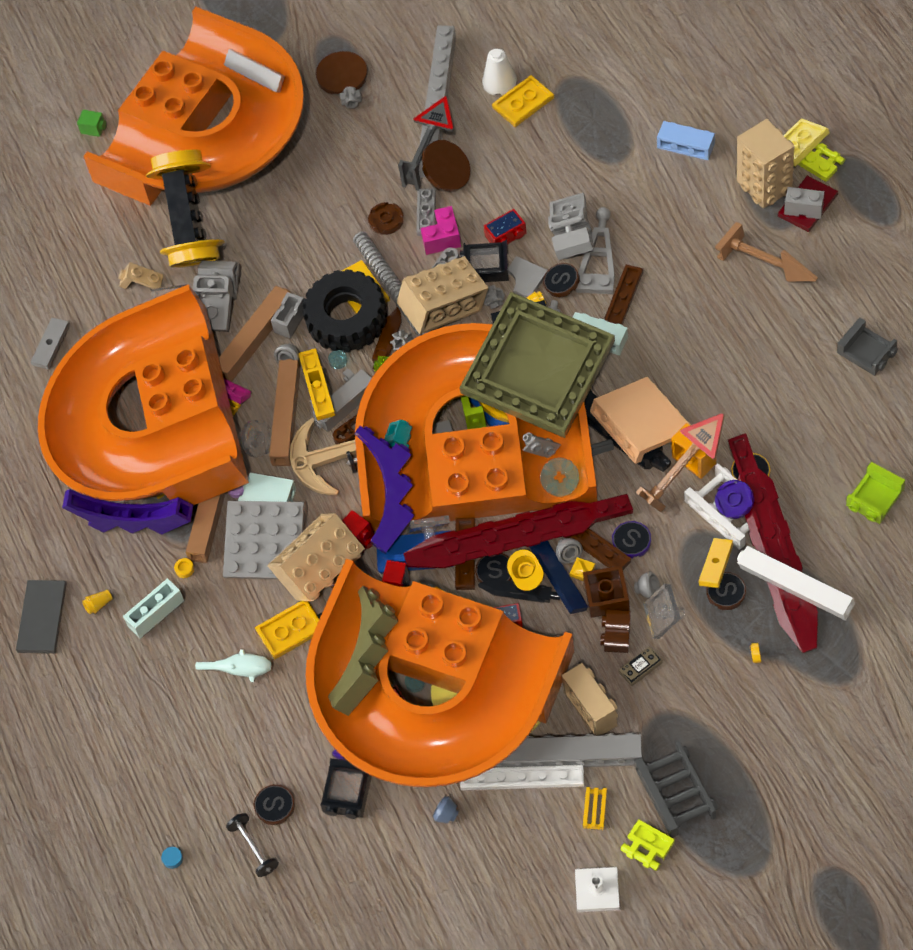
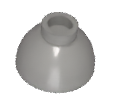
M282 344L274 351V358L278 364L279 360L293 359L299 361V352L294 344Z
M562 538L558 541L556 556L561 563H573L577 557L581 556L582 545L577 540Z
M647 572L639 578L638 582H635L634 590L645 598L656 599L660 593L659 580L653 572Z

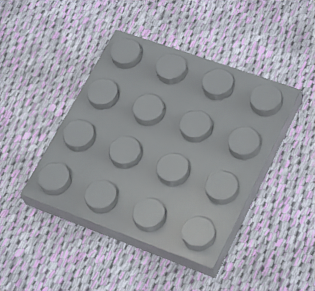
M228 501L223 577L278 579L267 565L303 532L305 503Z

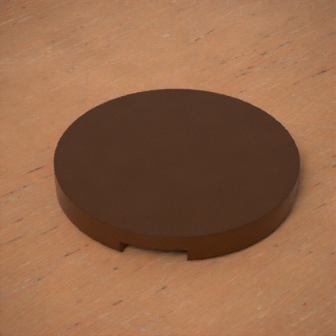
M339 51L327 55L320 61L316 68V79L320 88L331 95L333 93L340 94L343 93L346 87H354L356 90H359L366 82L368 70L364 59L358 54L349 51Z
M437 140L424 149L422 153V170L427 180L434 187L454 192L468 182L470 164L460 147L447 140Z

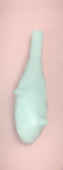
M241 649L239 654L215 662H196V670L223 671L236 676L249 677L251 682H254L256 677L270 671L272 666L267 658L245 653L244 649Z

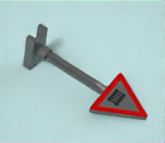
M446 96L413 119L415 123L427 125L428 128L412 162L400 160L398 164L402 187L406 188L407 184L415 185V190H420L419 164L422 160V153L428 146L435 129L453 131Z

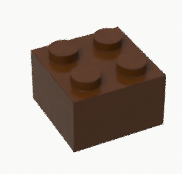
M622 565L583 572L584 587L591 618L606 615L607 610L630 611Z

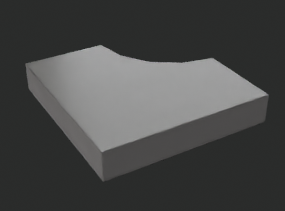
M516 256L508 267V274L513 276L516 281L514 293L526 298L534 291L536 292L548 270Z

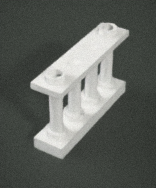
M717 463L715 465L716 477L699 491H694L689 487L684 491V501L725 538L733 540V545L740 550L745 546V533L749 531L747 522L740 528H736L731 524L733 519L722 516L717 511L715 501L708 503L703 498L719 483L737 480L726 467H722Z

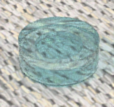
M341 350L331 352L328 356L329 365L334 369L345 367L347 364L346 354Z
M408 676L405 677V685L410 692H420L425 687V682Z

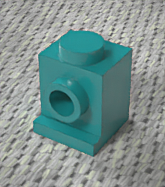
M405 420L389 423L384 440L390 444L389 447L391 449L396 443L398 445L403 444L409 448L407 442L411 437L412 426Z

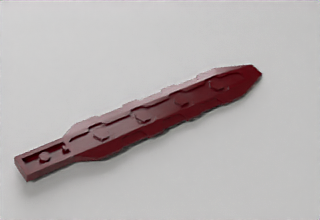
M746 433L728 439L739 472L738 480L749 485L755 498L752 509L745 515L753 546H755L757 551L802 572L803 567L794 549L790 537L791 532L787 520L783 517L773 480L758 468ZM767 582L780 626L802 653L817 649V607Z
M627 494L592 503L568 501L553 505L551 508L531 513L528 511L516 514L515 517L495 522L489 521L478 524L475 527L433 535L403 553L407 567L444 569L464 564L465 561L503 554V552L524 546L531 547L539 545L544 541L582 534L597 522L633 514V507Z

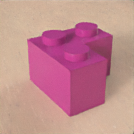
M452 206L434 210L437 224L420 228L426 255L441 252L447 248L461 247L460 235Z

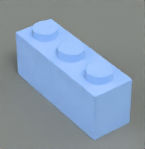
M663 121L657 135L658 149L709 160L715 145V133L691 126L679 125L674 122Z

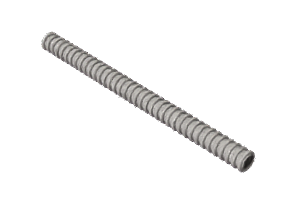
M364 231L357 233L353 238V242L375 275H377V278L380 279V282L388 291L397 307H399L397 299L401 288L400 281L368 234ZM399 307V310L402 312V314L404 315V317L407 319V322L410 323V326L413 328V330L415 331L416 335H418V336L423 335V334H419V333H418V331H417V330L415 329V327L412 325V323H411L410 320L407 318V316L404 314V312L402 311V309Z

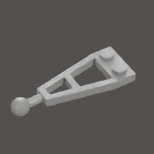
M601 207L596 212L599 225L594 227L592 232L593 250L584 254L578 271L580 282L576 288L577 293L613 294L615 275L609 228H606V221L610 218L611 213L606 207ZM598 236H605L606 248L594 247ZM591 256L607 257L609 275L585 273Z

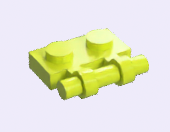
M819 143L814 148L816 151H811L798 165L827 182L837 172L838 166L834 164L837 162L842 165L845 162V158L841 157L837 151L833 152L828 149L824 143ZM824 154V155H826L827 157H829V159L826 160L825 158H823V157H821V156Z
M638 819L628 835V839L633 844L629 846L623 843L620 850L626 853V856L630 859L635 858L642 862L644 867L657 871L660 863L654 860L655 857L659 856L665 859L675 843V839ZM640 846L650 851L647 856L638 851Z

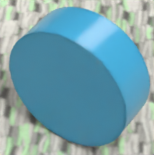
M168 847L163 851L161 860L165 867L174 869L181 865L183 855L178 848Z

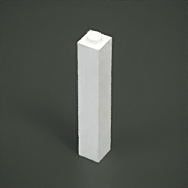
M746 546L745 550H742L738 555L737 563L741 569L845 621L855 605L852 597L749 546Z

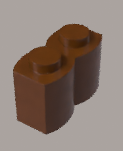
M607 610L606 615H602V627H605V634H601L600 646H604V652L628 653L631 611Z

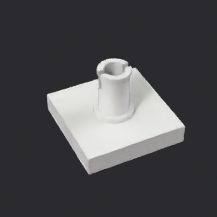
M617 867L575 869L577 912L620 910Z

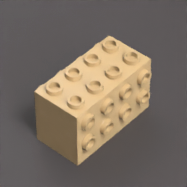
M768 119L737 136V182L741 185L743 191L748 192L752 196L753 201L763 209L768 205H773L781 197L786 196L787 188L792 187L794 171V144L791 140H787L783 136L782 131L776 128Z
M464 256L458 259L455 258L445 264H439L432 269L423 270L413 276L405 277L401 284L397 304L418 333L423 334L480 312L488 287Z
M336 513L321 514L267 566L295 600L314 601L320 596L319 592L324 587L327 588L334 582L333 579L340 574L345 560L356 561L361 557V552L365 548Z

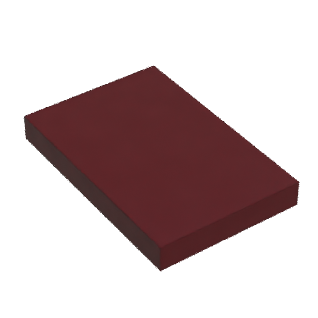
M806 176L797 187L824 191L822 215L838 195V190L809 176ZM785 204L778 212L779 218L807 232H810L819 220L807 218L806 215L801 214L799 216L784 215Z

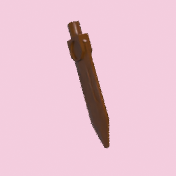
M399 307L386 318V325L382 329L372 357L374 363L372 369L374 371L379 369L391 353L393 344L390 341L394 339L392 334L398 333L402 323Z

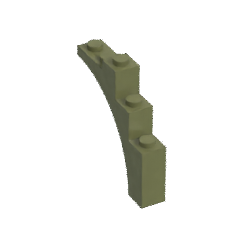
M364 586L358 591L361 602V625L358 640L346 670L335 688L328 695L332 707L347 716L350 715L378 682L374 667L388 652L384 638L398 622L394 614L395 610L381 602L379 593L372 588L369 590Z

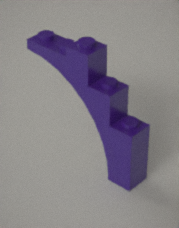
M359 426L355 435L374 455L380 467L385 485L383 516L370 543L386 554L414 517V514H412L413 510L405 504L403 506L400 505V502L413 486L410 483L412 480L404 474H398L410 459L411 454L409 453L410 450L403 444L398 445L396 443L392 449L389 448L390 444L382 438L379 440L373 436L374 432L370 428Z
M69 489L65 491L62 508L89 521V526L103 533L118 526L132 534L147 527L162 535L191 521L193 505L179 497L154 504L115 503L95 499Z

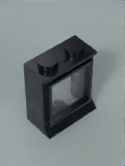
M507 239L499 243L467 245L463 243L460 258L465 256L484 282L509 281Z
M330 758L328 775L322 802L320 803L322 811L329 816H336L338 814L345 815V817L350 819L363 818L372 776L355 767L347 760Z

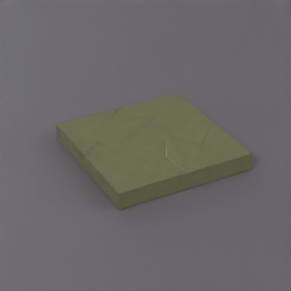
M510 292L460 386V393L565 438L615 342V335Z

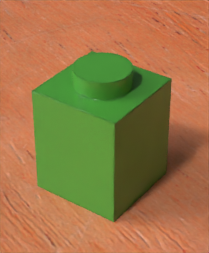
M82 110L77 125L81 134L100 137L102 131L106 128V120H104L101 112Z

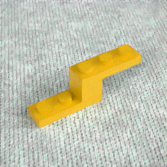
M316 348L300 352L299 359L317 421L335 416Z

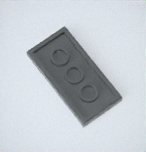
M27 580L16 645L17 653H56L67 585L66 581Z

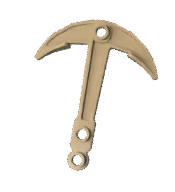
M312 418L300 427L291 443L290 462L292 469L301 483L309 489L320 494L338 495L339 491L326 483L320 475L316 476L313 469L346 458L347 451H350L351 456L355 455V440L307 452L306 445H309L310 435L315 424L314 418Z

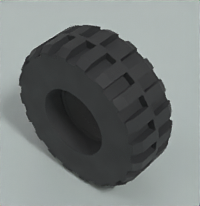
M345 269V271H333L334 273L329 275L327 273L319 281L317 280L312 284L313 287L307 291L306 298L303 300V317L313 340L320 343V346L323 348H331V351L351 352V350H360L363 346L370 345L374 342L373 339L375 337L378 338L382 333L381 328H384L387 322L386 302L379 284L375 283L372 277L365 276L360 271L353 272V270ZM354 301L361 305L358 313L349 319L337 320L329 316L333 308L341 303Z

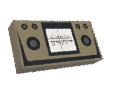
M649 646L618 671L632 687L663 662Z

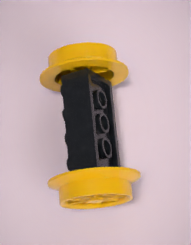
M200 150L174 151L151 158L153 170L148 172L146 177L150 179H163L175 246L162 249L160 254L168 256L170 267L199 265L201 261H216L220 259L218 247L225 242L221 239L204 240L206 239L205 229H202L203 215L199 211L198 204H200V198L195 190L197 181L193 175L194 173L209 169L211 164L203 162Z

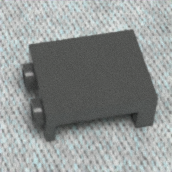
M859 317L838 342L837 354L875 376L879 370L882 371L885 368L888 359L896 355L898 351L897 340L893 339L889 342L865 327L866 321Z

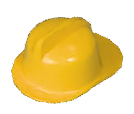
M519 550L510 556L507 562V569L515 585L523 591H530L539 586L543 580L544 572L536 556L528 550Z

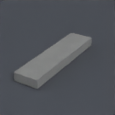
M228 49L224 66L275 92H280L285 78L284 75L233 49Z

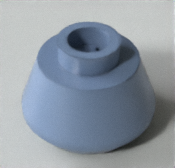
M449 796L443 797L433 814L434 821L448 823L455 820L459 811L456 810L457 805Z

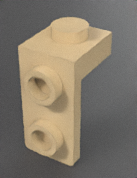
M129 262L127 267L120 271L118 277L121 280L119 287L126 289L133 281L158 291L161 287L163 275Z

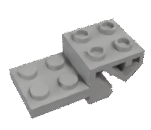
M584 192L549 202L550 216L548 217V224L551 232L555 235L551 238L558 260L568 259L571 256L592 251V229L587 218Z
M201 261L198 267L199 275L194 277L193 290L207 309L212 331L229 332L231 300H236L240 266L237 262Z

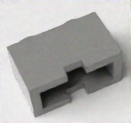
M788 187L784 215L799 216L801 214L806 215L807 218L821 219L824 191Z
M289 292L286 293L281 302L280 309H277L271 319L274 333L288 338L292 337L303 317V297Z

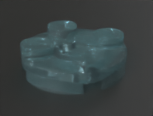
M554 458L543 466L540 482L543 489L549 494L556 497H564L571 494L577 487L579 472L572 461L565 458ZM557 472L565 475L562 483L554 479V476H557Z

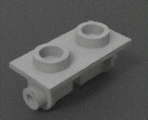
M532 433L523 435V441L526 444V447L523 449L525 452L549 458L561 446L560 443L553 442L550 438L536 437Z

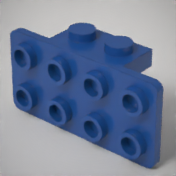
M449 531L400 535L386 554L377 549L378 572L384 573L387 560L406 563L403 553L433 535ZM407 567V568H408V571L425 570V569H435V568H415V567Z

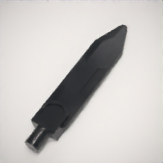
M493 579L478 584L481 589L493 596L541 603H550V599L560 600L557 592L552 591V587L539 585L530 591H523L515 585L514 581Z

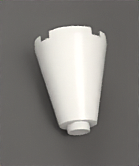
M493 49L488 53L482 79L483 88L491 95L501 94L503 96L516 86L517 76L505 52L501 49Z

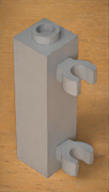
M348 368L342 373L345 376L344 380L346 383L330 396L335 416L317 421L315 411H313V421L318 428H323L329 432L360 405L364 391L372 379L362 369L355 375Z

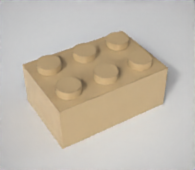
M583 663L562 675L563 691L592 733L596 736H602L617 727V706L613 699L607 698L602 684L596 683L592 670L589 667L586 669Z

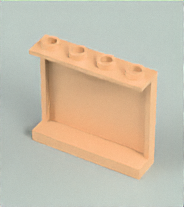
M648 377L595 398L590 409L591 414L635 464L642 461L645 453L670 443L671 438L686 423L691 425Z

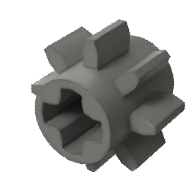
M346 87L343 93H340L341 104L347 108H355L358 106V102H362L360 90H356L354 87Z
M495 285L488 287L484 304L490 306L491 309L503 305L502 300L505 297L503 290L499 287L496 288Z
M404 329L400 330L399 333L395 332L392 334L394 339L390 343L393 344L394 351L398 350L413 340L411 332L405 333Z

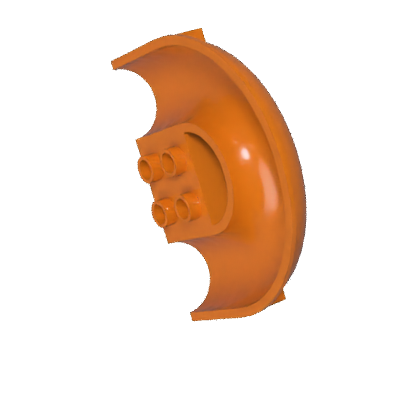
M195 7L192 11V29L183 49L177 55L162 51L118 109V129L110 147L101 156L88 151L83 156L92 181L151 206L165 188L163 179H150L146 177V174L153 170L151 158L161 154L181 150L201 151L203 162L210 163L211 167L193 174L197 181V186H195L196 193L224 189L259 173L280 154L291 139L300 121L304 102L303 84L298 68L287 51L275 40L253 28ZM228 49H233L284 75L285 78L280 92H275L224 66ZM233 94V107L227 118L217 126L206 130Z
M189 284L121 312L97 325L66 353L50 377L39 408V443L42 454L50 469L71 489L83 495L107 501L139 500L164 493L169 500L179 497L194 506L249 483L208 312ZM136 375L147 429L135 432L123 431L111 423L108 416V407L118 389Z
M456 324L432 330L414 338L395 351L379 367L364 391L356 417L355 432L359 426L363 428L366 426L374 432L373 436L380 440V438H385L389 423L405 420L412 426L411 437L407 442L411 457L398 473L399 475L404 474L412 480L410 483L413 485L400 502V505L403 506L405 504L413 510L412 514H414V517L406 527L456 521V518H481L543 510L568 501L586 503L597 501L595 472L584 402L565 438L508 413L506 415L509 424L433 434L434 420L442 407L455 398L465 396L460 393V386L493 326L492 324ZM532 433L536 437L550 438L553 442L560 443L561 446L549 458L525 452L523 449L526 447V444L523 441V435ZM355 435L362 515L370 523L372 531H377L384 511L385 485L380 467L374 455Z
M346 559L310 642L306 661L308 699L315 720L329 743L342 757L365 773L387 782L412 787H436L459 783L494 768L508 758L524 742L538 721L547 723L562 685V675L567 672L574 654L573 635L568 632H564V635L560 637L536 634L512 622L502 610L415 581L408 587L390 585L367 575L355 565L354 561ZM364 586L369 590L372 588L379 593L381 602L395 610L394 614L398 622L384 638L388 652L374 667L378 682L350 715L347 716L332 707L328 695L335 688L346 670L358 640L361 625V602L358 591ZM388 670L458 694L449 701L436 706H417L399 697L393 690L388 679Z

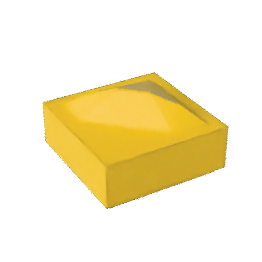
M577 557L569 573L570 577L583 581V572L593 571L595 563Z

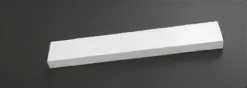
M584 766L496 767L479 776L460 782L461 790L584 787Z

